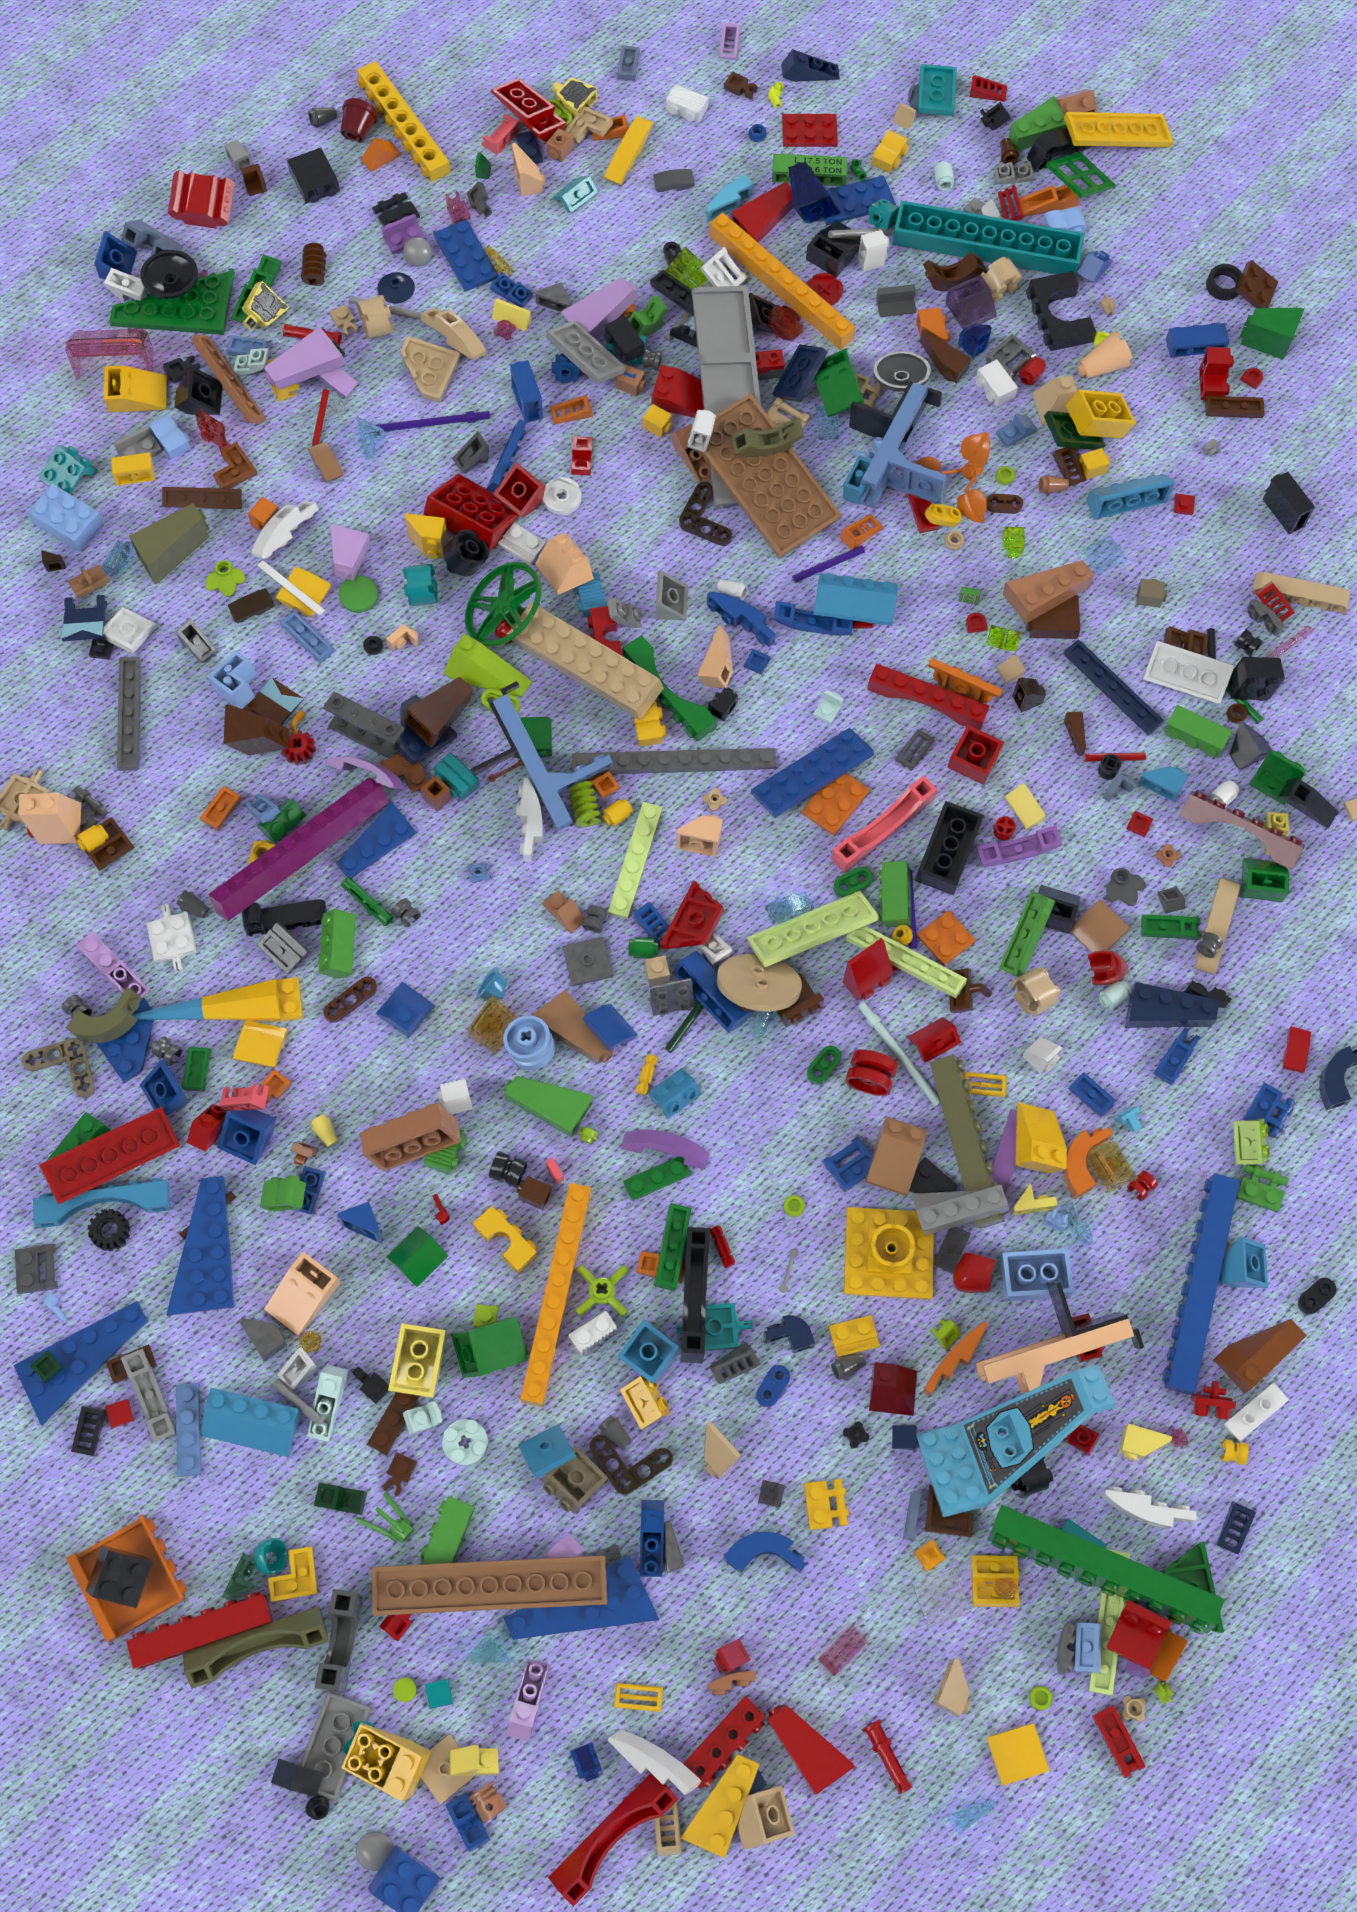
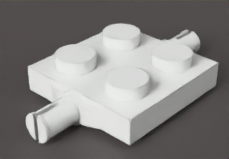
M163 904L161 906L163 917L146 923L153 959L155 963L172 961L174 972L183 971L181 959L187 955L197 953L190 916L188 912L172 915L170 904H165V906Z

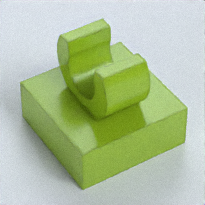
M950 1319L947 1322L940 1320L939 1323L942 1327L938 1331L934 1328L931 1329L939 1345L946 1351L961 1336L956 1323Z

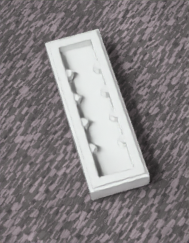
M1273 1382L1223 1425L1239 1443L1289 1399Z

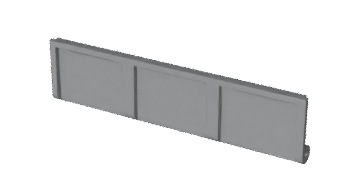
M748 286L696 287L692 289L704 410H709L716 415L749 393L754 396L761 406ZM710 466L715 509L728 508L729 505H738L737 501Z

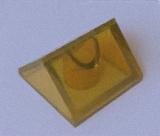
M491 995L467 1028L469 1038L497 1054L504 1045L503 1038L506 1028L517 1017L494 995Z
M1115 1141L1094 1146L1087 1154L1088 1160L1108 1193L1137 1179V1176Z

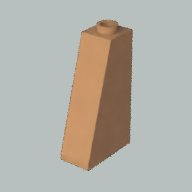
M566 990L562 991L532 1015L542 1019L554 1037L594 1063L599 1064L601 1061L605 1063L613 1056L614 1049L609 1051L582 1019L586 1013Z

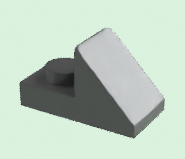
M477 431L452 459L460 471L466 474L478 461L488 462L489 445L480 432Z

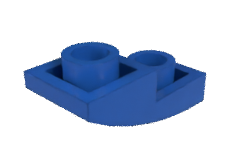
M503 272L490 286L492 291L521 308L533 295L519 281L517 284L514 283Z
M304 1166L300 1181L306 1183L302 1209L296 1211L312 1214L326 1176L325 1171Z

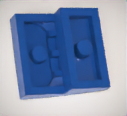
M612 1004L599 1007L584 1015L582 1019L609 1051L618 1045H625L638 1036Z

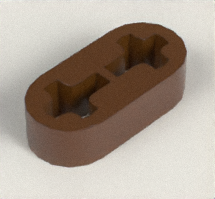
M991 494L986 500L987 510L993 513L1017 514L1023 506L1022 498L1012 494ZM992 500H996L997 506H993ZM1012 501H1015L1016 507H1013Z

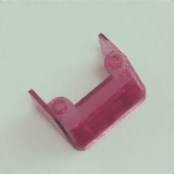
M142 328L77 330L70 335L66 342L65 351L76 379H80L81 357L143 355L147 370L150 372L154 371V349L148 332Z

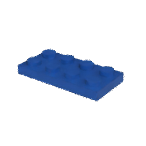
M884 175L814 193V198L826 226L836 221L842 222L866 216L870 206L880 199L888 200L891 204L896 205Z
M467 219L433 232L435 240L465 292L497 279L499 275Z

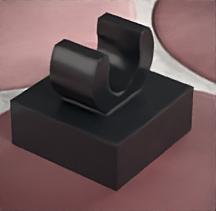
M105 637L103 639H92L89 652L90 658L110 660L113 644L106 641Z

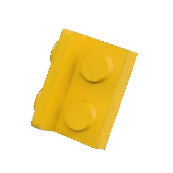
M640 1376L620 1389L640 1429H645L662 1417H667L671 1414L668 1402L664 1397H661L658 1391L657 1382L653 1384L645 1377Z

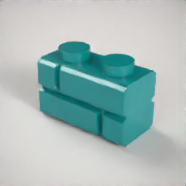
M452 753L447 754L433 768L434 776L436 775L450 788L451 796L455 799L458 797L461 801L465 800L480 786L479 778L474 776Z

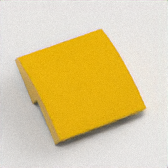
M296 566L287 579L318 605L331 587V584ZM283 586L275 597L276 600L291 609L294 607L310 618L314 614L311 608Z
M245 1021L233 1059L276 1069L288 1029Z
M972 1555V1606L1019 1607L1018 1557ZM981 1587H1004V1588H981Z
M1035 1723L987 1737L1002 1786L1050 1771Z

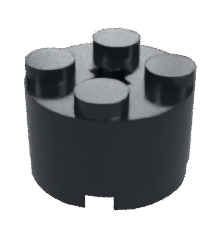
M467 529L461 530L443 547V557L449 572L457 573L461 576H471L486 562L489 557V548L484 540L481 541L476 537L478 536L476 532Z
M1045 1456L1011 1485L1014 1491L1019 1490L1021 1494L1018 1496L1020 1498L1047 1490L1049 1483L1053 1482L1052 1472L1049 1468H1046L1044 1462Z

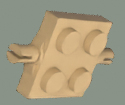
M36 768L31 778L22 777L15 773L12 775L0 794V813L5 816L0 824L1 829L7 831L12 821L25 825L18 815L19 794L51 793L49 789L40 786L38 783L44 774L43 771Z

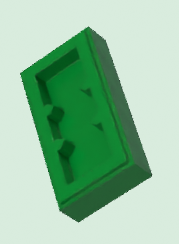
M188 1048L182 1085L183 1090L205 1092L211 1057L210 1048Z

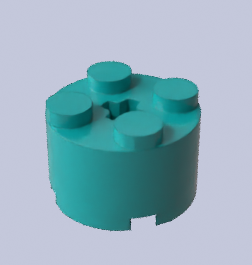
M433 564L403 567L404 578L407 579V584L404 585L405 596H408L409 605L419 606L437 603L438 589L437 581H435L433 576L436 575Z

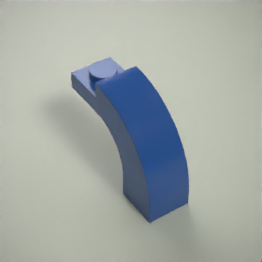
M757 1532L747 1535L737 1541L723 1557V1560L740 1574L753 1558L761 1554L776 1555L799 1573L806 1566V1563L803 1561L805 1557L796 1550H793V1552L789 1550L794 1541L774 1532Z

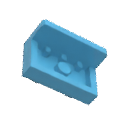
M680 1068L648 1092V1095L669 1119L700 1096L701 1091L696 1081Z

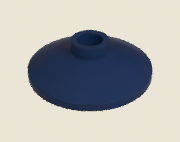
M392 272L380 279L377 291L379 295L384 296L386 302L398 304L412 297L415 291V284L407 274Z

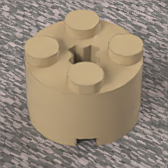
M1002 257L989 265V271L986 274L982 272L978 278L980 285L995 303L1004 297V293L1009 292L1011 294L1019 288L1017 284L1023 277L1009 257L1007 259Z
M383 295L361 300L357 303L359 317L364 325L363 329L367 339L394 333L392 322H389L391 313L389 307L386 306Z
M1044 967L1034 968L1014 979L1011 983L1012 989L1015 988L1016 994L1013 995L1015 1000L1026 1014H1032L1031 1017H1035L1055 1006L1058 1002V996L1061 994L1059 987L1053 984Z

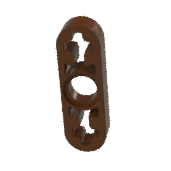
M363 977L324 1007L323 1013L326 1020L331 1023H337L367 1001L377 991L376 981L372 977ZM364 983H367L368 985L371 984L372 989L370 991H368L367 989L362 991L361 994L363 997L360 998L358 992L355 990L358 989V991L360 992L364 989ZM354 995L357 998L356 1002L353 1005H347L345 1003L347 996ZM341 1001L342 1006L346 1009L345 1011H343L342 1007L337 1010L340 1007L338 1002ZM329 1010H337L338 1015L336 1017L334 1015L329 1016Z

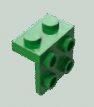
M519 717L539 757L552 756L551 718ZM519 754L512 757L521 759Z
M1270 750L1249 785L1285 805L1286 802L1278 798L1288 779L1299 778L1301 780L1306 773V769L1301 764L1289 760L1282 753Z

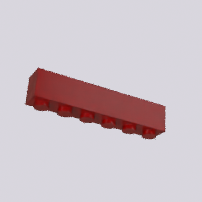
M260 1592L251 1593L246 1596L247 1600L237 1602V1599L223 1603V1608L215 1610L214 1607L200 1611V1616L192 1618V1615L181 1617L178 1619V1623L169 1626V1623H164L156 1626L153 1632L146 1633V1631H140L132 1634L133 1639L127 1640L126 1643L133 1669L138 1670L182 1655L183 1652L273 1622L267 1596L265 1594L260 1595Z

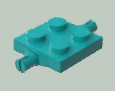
M735 1303L706 1305L705 1351L737 1348L739 1330L753 1329L752 1320L739 1321L736 1315ZM676 1325L677 1335L682 1334V1325Z

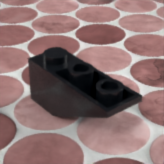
M1299 778L1288 779L1278 798L1328 829L1338 813V810L1316 789Z

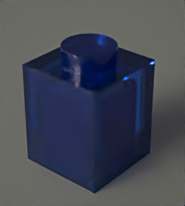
M593 1742L570 1751L580 1780L585 1778L586 1782L600 1777L598 1772L602 1771V1767Z

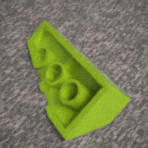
M466 634L461 637L453 648L443 673L453 680L461 677L469 685L498 691L517 681L519 688L507 693L517 697H522L533 683V681L482 643Z

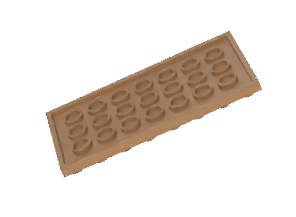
M749 393L716 414L707 449L704 452L700 451V453L780 559L840 520L842 514L792 448L776 454L759 457H746L735 454L732 435L745 428L755 431L776 428L754 396Z

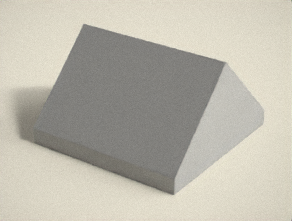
M659 570L655 619L686 621L688 585Z

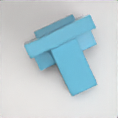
M1139 1106L1128 1107L1114 1118L1122 1126L1127 1125L1132 1133L1142 1128L1137 1118L1139 1116L1138 1111L1141 1110Z

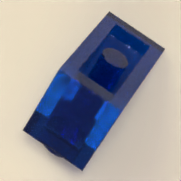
M973 324L969 328H964L959 334L958 345L972 359L987 349L992 327L990 325Z

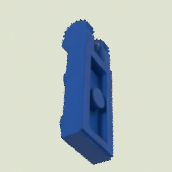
M1184 1028L1179 1037L1174 1040L1153 1073L1170 1085L1173 1084L1195 1050L1193 1048L1200 1039V1036L1196 1034L1190 1041L1189 1046L1183 1043L1182 1040L1189 1031L1187 1028Z

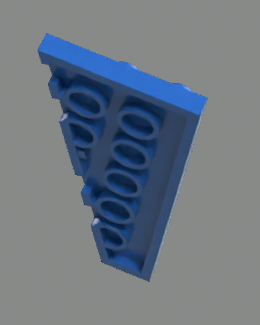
M224 1176L201 1178L166 1316L234 1308Z
M629 1555L606 1566L608 1604L523 1608L504 1617V1621L512 1639L515 1640L656 1621L659 1618Z

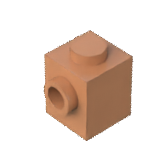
M558 128L546 143L548 156L552 160L557 159L563 162L574 148V136Z

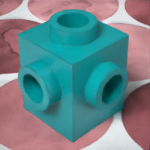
M885 199L878 200L868 210V223L873 224L876 228L890 229L896 225L899 206L891 204L890 201Z

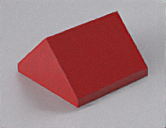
M516 462L493 494L523 518L542 504L546 486Z

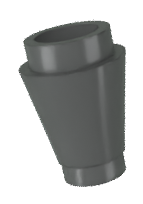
M334 107L312 108V110L308 111L311 125L319 127L336 119L337 112Z
M185 890L176 903L180 906L181 910L204 918L205 913L209 911V907L191 891Z
M861 1353L835 1359V1362L831 1363L833 1374L838 1380H845L863 1366H866L865 1358Z
M610 1415L598 1427L602 1431V1435L621 1449L631 1441V1438L617 1417L614 1418Z

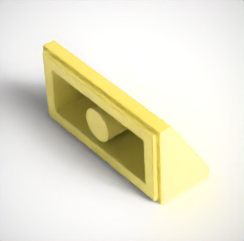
M496 298L492 319L527 331L531 323V311Z
M1025 783L1005 796L1026 830L1044 821L1046 815Z

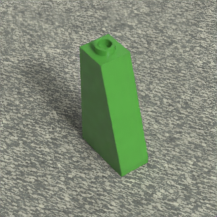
M515 1076L513 1081L509 1080L504 1087L505 1099L572 1137L594 1102V1098L590 1094L520 1076Z

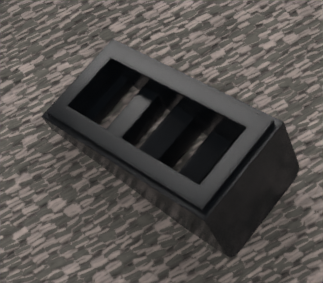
M87 1405L81 1407L71 1452L90 1456L95 1455L107 1412L106 1409ZM87 1414L98 1415L97 1420L86 1418ZM89 1423L96 1426L95 1429L84 1427V1425ZM82 1432L93 1434V1438L81 1436ZM79 1442L91 1443V1447L80 1446Z

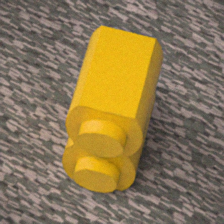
M888 130L872 156L871 165L888 173H891L893 169L897 170L901 162V156H906L909 150V145H907L908 138Z
M654 701L641 720L633 716L639 747L662 744L663 737H666L665 725L660 724V719H663L662 709L657 707V703Z

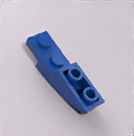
M709 592L707 594L708 608L712 612L717 611L726 624H732L736 627L741 623L743 629L755 634L757 641L762 645L766 644L770 647L775 643L776 634L766 626L767 616L761 611L730 595L717 592Z

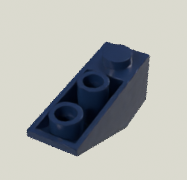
M794 49L791 50L781 63L783 78L794 82L840 80L837 64Z

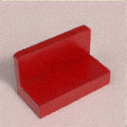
M944 1017L908 1036L910 1042L917 1046L920 1057L925 1063L961 1043L955 1025Z

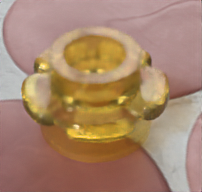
M307 1331L304 1336L300 1337L299 1344L306 1353L316 1352L321 1347L320 1342L322 1339L318 1333L315 1334L314 1331Z
M1000 1577L996 1579L994 1590L998 1597L1009 1599L1016 1593L1017 1585L1013 1583L1012 1578Z

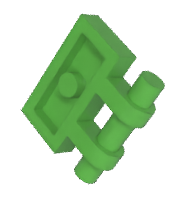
M1246 1164L1244 1172L1252 1174L1251 1179L1241 1178L1236 1198L1278 1213L1285 1191L1277 1189V1185L1286 1186L1289 1178L1281 1176V1173L1276 1171L1264 1170L1262 1166L1257 1164L1255 1166ZM1259 1177L1269 1180L1270 1185L1259 1183Z

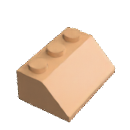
M566 532L549 539L535 563L537 569L558 595L594 579L588 558Z

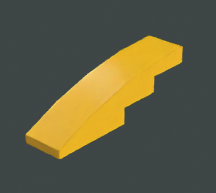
M636 116L619 144L604 175V179L622 185L627 172L631 170L636 157H639L654 124L652 121Z

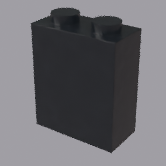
M321 147L287 159L289 172L306 204L310 202L315 203L323 197H331L340 192L338 179Z
M1289 472L1275 475L1270 480L1271 483L1265 490L1266 493L1262 500L1290 535L1305 527L1315 506Z

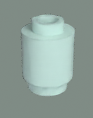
M945 161L939 162L934 167L936 186L941 191H948L954 184L952 165Z
M1117 981L1100 992L1099 1001L1104 1008L1112 1010L1129 998V995L1132 994L1131 988L1125 981Z

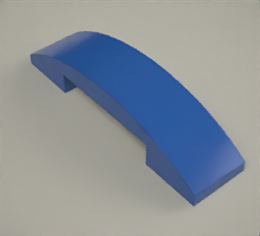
M776 601L773 620L784 626L799 631L835 636L852 634L853 620L814 615L812 611L796 609V604Z

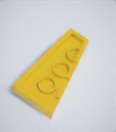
M737 1754L681 1836V1839L725 1858L760 1763Z

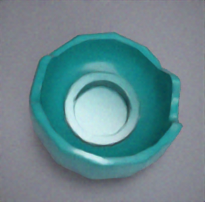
M280 1538L265 1539L258 1543L254 1552V1563L257 1570L263 1574L282 1572L287 1563L288 1552L285 1543ZM270 1552L275 1553L277 1559L272 1564L267 1561V1554Z

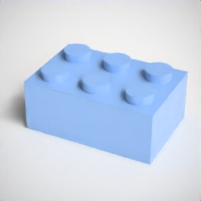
M53 483L28 511L33 524L78 552L81 551L104 524L98 511Z
M1069 1248L1003 1252L999 1257L1004 1302L1051 1299L1046 1282L1050 1281L1061 1283L1065 1298H1069L1074 1293Z

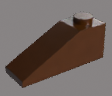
M925 330L921 332L920 344L940 374L947 381H953L957 384L968 370L971 358Z

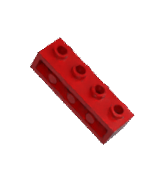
M746 1696L742 1698L683 1763L701 1780L698 1785L699 1789L702 1786L707 1789L716 1779L713 1774L719 1768L724 1770L731 1763L730 1755L735 1750L740 1752L749 1743L746 1738L753 1731L757 1734L765 1725L762 1720L766 1716Z

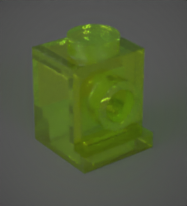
M1005 526L1002 539L1003 549H1006V556L1011 559L1018 558L1019 556L1022 557L1025 549L1024 527Z

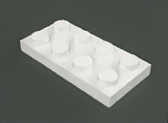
M1156 641L1143 679L1221 704L1234 665Z

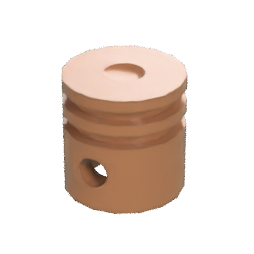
M493 1781L469 1797L470 1801L473 1800L472 1805H476L475 1810L483 1823H486L508 1807L500 1792H496L497 1788L492 1786L494 1785ZM489 1804L493 1805L492 1810L489 1809Z

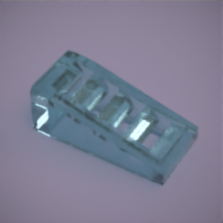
M756 1011L753 1037L756 1040L762 1041L774 1011Z
M986 1800L950 1814L945 1818L954 1831L961 1834L993 1809L997 1803L995 1800Z

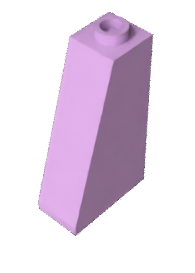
M620 277L564 309L561 313L568 322L575 320L590 335L597 339L605 331V325L616 320L640 296L635 292L637 287L630 280L626 282Z
M319 327L264 367L267 373L265 378L271 386L275 384L281 390L341 367L346 362L336 346Z

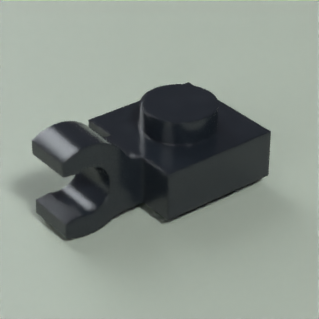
M359 1366L352 1372L363 1383L359 1390L375 1404L388 1392L389 1384L375 1372L369 1377Z

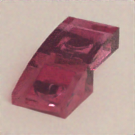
M852 1624L818 1660L835 1676L869 1641Z

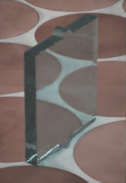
M1111 535L1081 549L1088 559V564L1092 565L1098 575L1128 561L1122 553L1121 547L1116 544Z

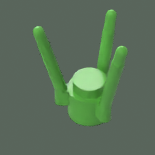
M385 1492L384 1497L400 1519L393 1520L379 1507L375 1510L392 1525L389 1529L392 1533L360 1517H357L356 1521L389 1537L395 1543L397 1540L403 1543L414 1529L410 1526L412 1522L405 1517L394 1500Z

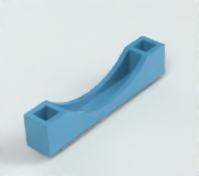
M154 1178L147 1183L132 1181L126 1186L111 1184L107 1185L104 1189L94 1187L59 1205L53 1194H41L39 1198H33L34 1225L39 1229L61 1226L78 1211L104 1202L128 1203L148 1213L171 1210L170 1186L162 1178Z

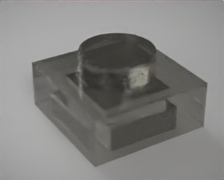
M762 1480L758 1504L780 1509L785 1485Z

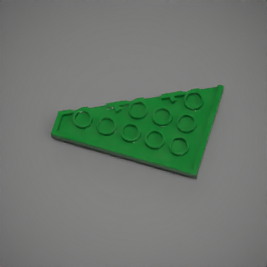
M229 268L228 272L216 275L213 273L207 277L198 278L195 286L188 293L177 298L162 299L147 294L148 297L141 299V301L131 299L126 303L112 305L110 325L224 335L235 275L234 269Z

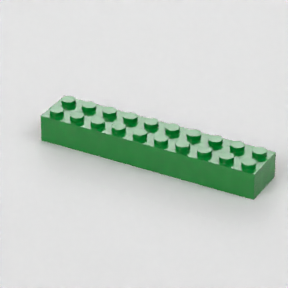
M1001 1505L987 1539L996 1548L1003 1550L1008 1548L1017 1557L1023 1559L1029 1557L1035 1560V1564L1043 1568L1050 1566L1057 1569V1573L1069 1578L1071 1575L1078 1578L1079 1582L1085 1586L1092 1587L1094 1585L1101 1588V1592L1106 1595L1120 1596L1125 1603L1127 1600H1130L1158 1615L1160 1613L1167 1616L1168 1620L1174 1624L1181 1625L1183 1623L1190 1626V1630L1197 1634H1208L1216 1626L1225 1600L1004 1505Z

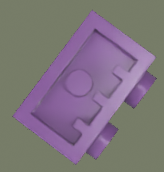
M415 214L406 216L381 228L383 239L392 255L403 251L405 243L410 238L420 237L426 240L424 233L417 223Z

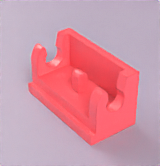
M507 114L503 116L505 120L502 121V124L490 136L485 135L482 138L484 140L481 143L482 146L496 155L520 132L519 120Z
M253 1084L247 1088H233L232 1097H229L230 1087H225L218 1106L230 1111L265 1109L269 1086Z

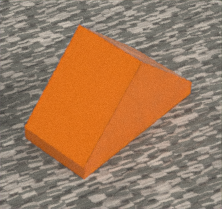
M374 138L361 160L372 172L401 156L402 153L392 141Z

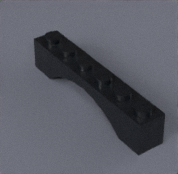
M688 1227L680 1356V1362L703 1364L705 1355L706 1289L710 1228Z

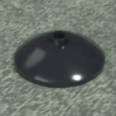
M164 250L155 253L144 262L140 278L144 288L151 295L162 299H173L185 295L195 286L198 280V268L193 258L188 254L178 250Z

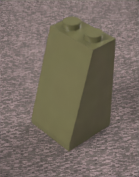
M193 503L129 535L138 558L155 585L209 538L207 531L210 529L205 521L206 517L201 509L197 510Z

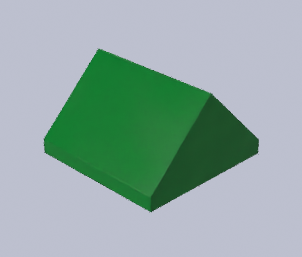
M419 1226L386 1256L416 1287L448 1257L447 1253L435 1239Z

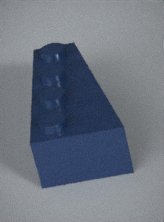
M1135 982L1131 989L1132 994L1129 999L1125 1028L1212 1027L1217 1020L1220 1000Z

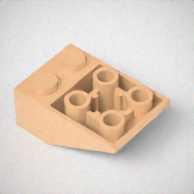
M303 1252L290 1267L264 1310L299 1336L340 1286L341 1282L338 1277Z

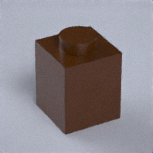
M527 1176L525 1181L522 1180L517 1188L520 1201L541 1210L544 1209L552 1192L550 1185L530 1176Z

